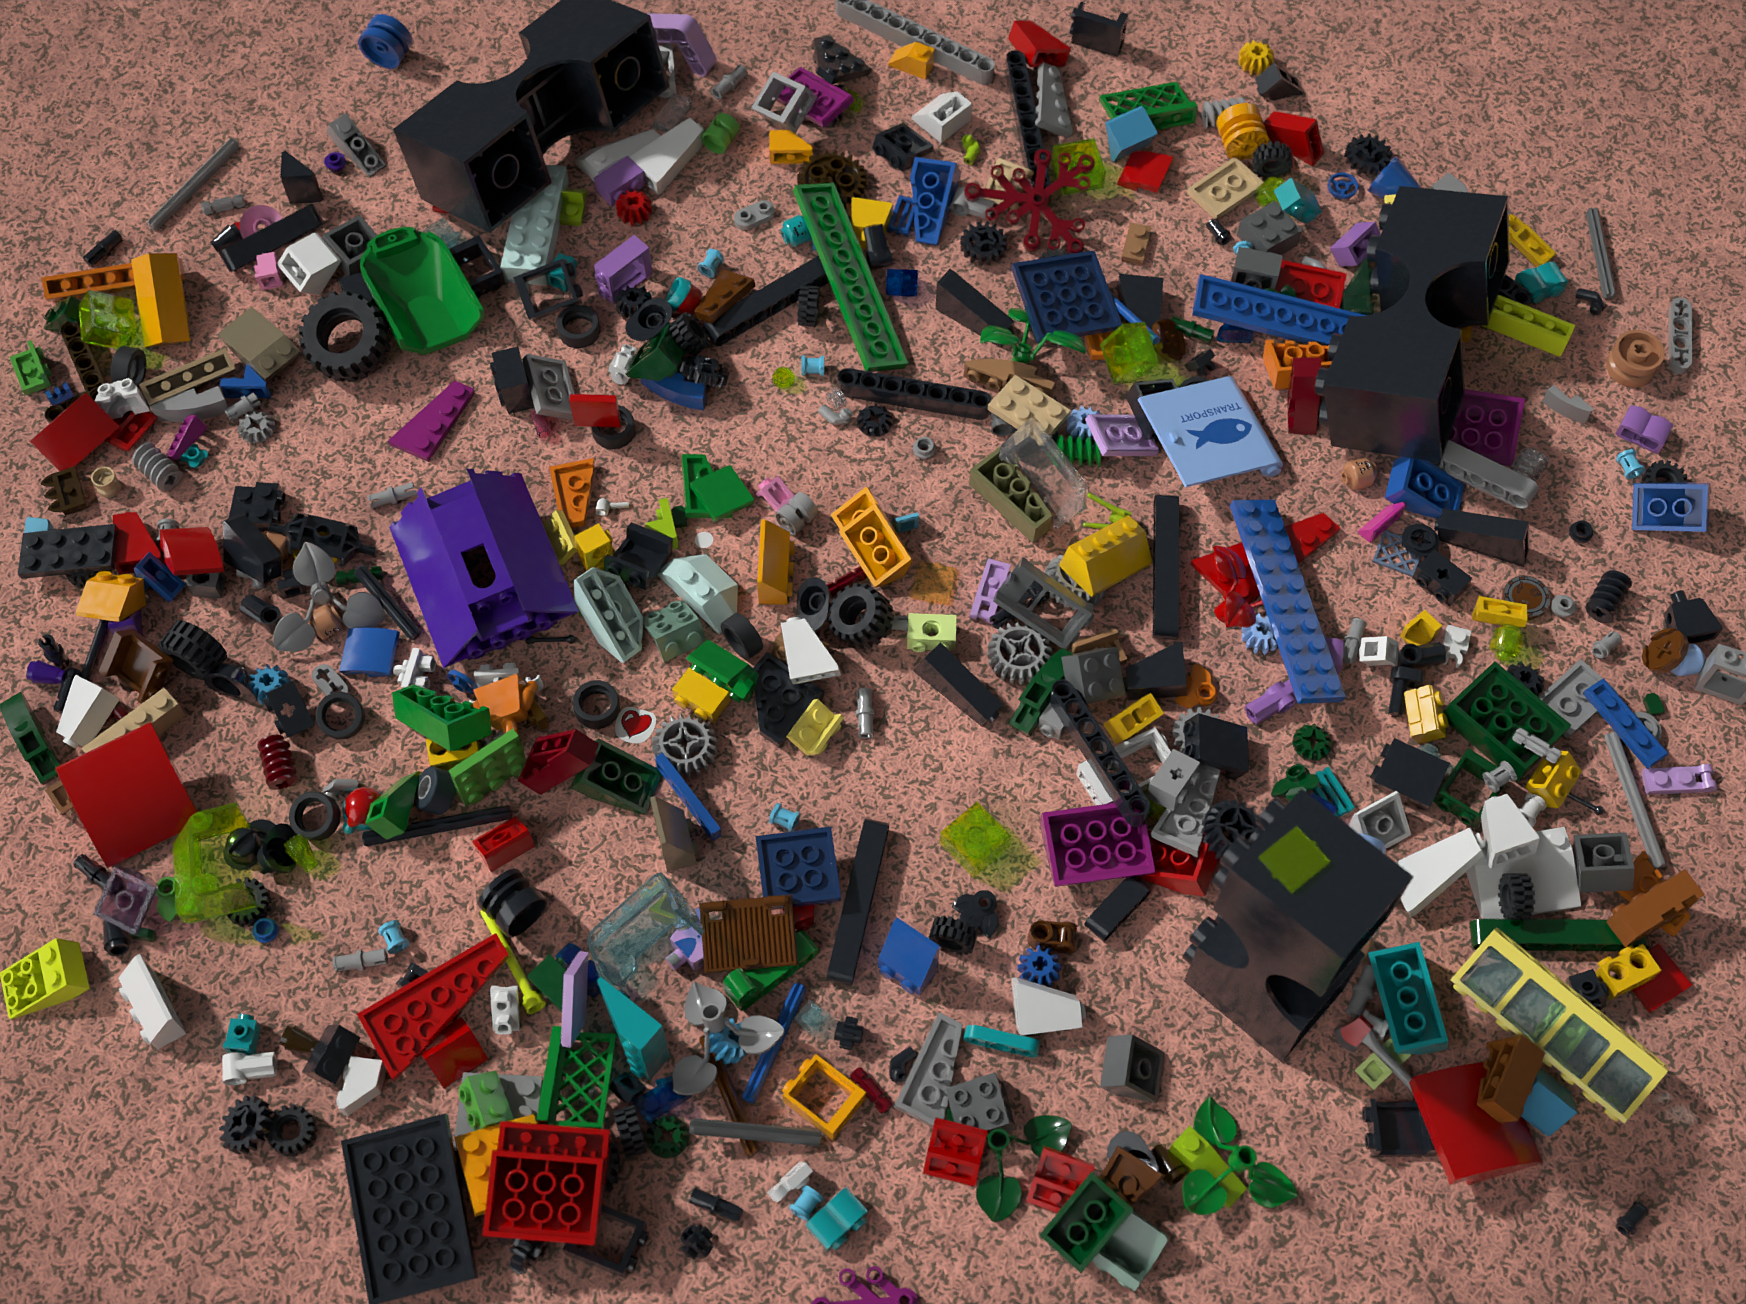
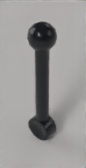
M574 635L541 638L529 636L525 639V643L568 642L573 644L576 638Z
M1570 792L1567 797L1594 810L1596 815L1604 813L1602 806H1595Z

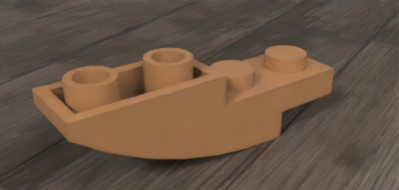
M977 359L966 361L964 364V377L971 382L987 385L992 390L1001 391L1012 377L1017 375L1052 398L1055 382L1037 376V367L1003 359Z

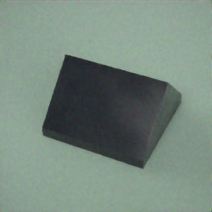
M284 150L281 154L280 178L289 203L322 202L324 199L315 173Z

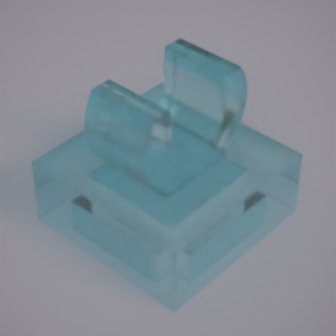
M809 1000L796 1015L794 1022L811 1036L815 1037L830 1019V1014L812 1000Z

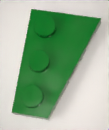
M682 454L681 465L685 517L711 518L691 489L690 483L712 473L713 470L705 454ZM733 513L724 518H732Z

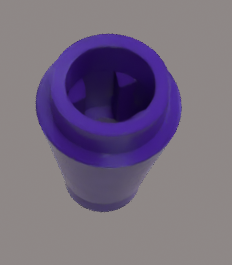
M41 660L31 661L27 668L26 678L31 680L32 683L62 684V681L65 680L66 670Z

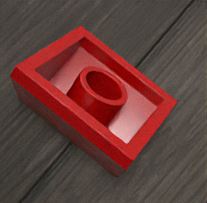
M516 816L472 841L490 872L535 847L529 830Z
M462 1017L446 1026L421 1053L443 1089L463 1077V1072L469 1073L489 1060Z

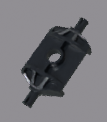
M301 512L296 513L289 523L286 522L285 526L270 522L268 532L283 534L286 537L289 554L293 555L294 549L301 550L303 544L309 542L320 547L330 557L341 559L340 566H345L356 556V553L374 556L376 549L374 546L361 544L362 540L359 539L358 529L353 524ZM319 532H326V533H328L329 535H328V536H321V535H319L318 533H319Z

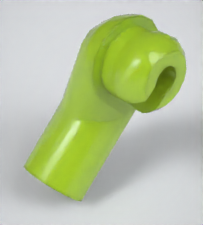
M967 134L962 138L963 147L967 152L963 162L971 166L980 153V146L972 135Z

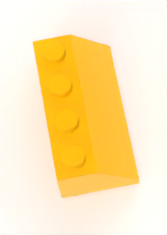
M1128 515L1070 545L1059 566L1083 590L1093 597L1151 565L1152 558L1146 532Z

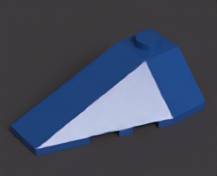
M915 157L910 180L913 193L912 202L914 205L917 243L936 246L939 244L950 213L949 207L958 189L961 171L956 162Z

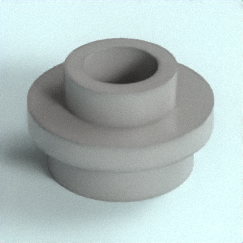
M921 437L913 444V453L920 459H929L935 454V443L928 437Z
M1558 595L1552 600L1551 609L1556 616L1564 618L1574 613L1576 604L1571 597Z

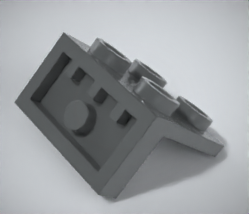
M996 1072L946 1089L954 1122L988 1131L1002 1128L1009 1132L1017 1129L1003 1078Z

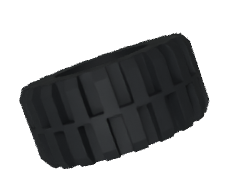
M335 291L329 293L327 298L322 296L317 299L318 303L315 306L311 304L308 308L310 312L308 315L304 314L301 320L304 325L299 327V334L302 336L299 339V343L304 349L303 354L321 373L328 378L333 377L336 381L343 382L345 378L348 382H355L356 377L365 379L368 377L367 373L370 371L375 373L378 370L377 365L379 363L384 364L387 359L384 356L385 352L389 353L391 349L388 341L392 340V333L388 330L389 326L381 311L371 300L364 298L356 292L351 294L349 291H341V294L338 295ZM348 320L362 322V337L353 349L344 353H332L329 351V337L337 325Z

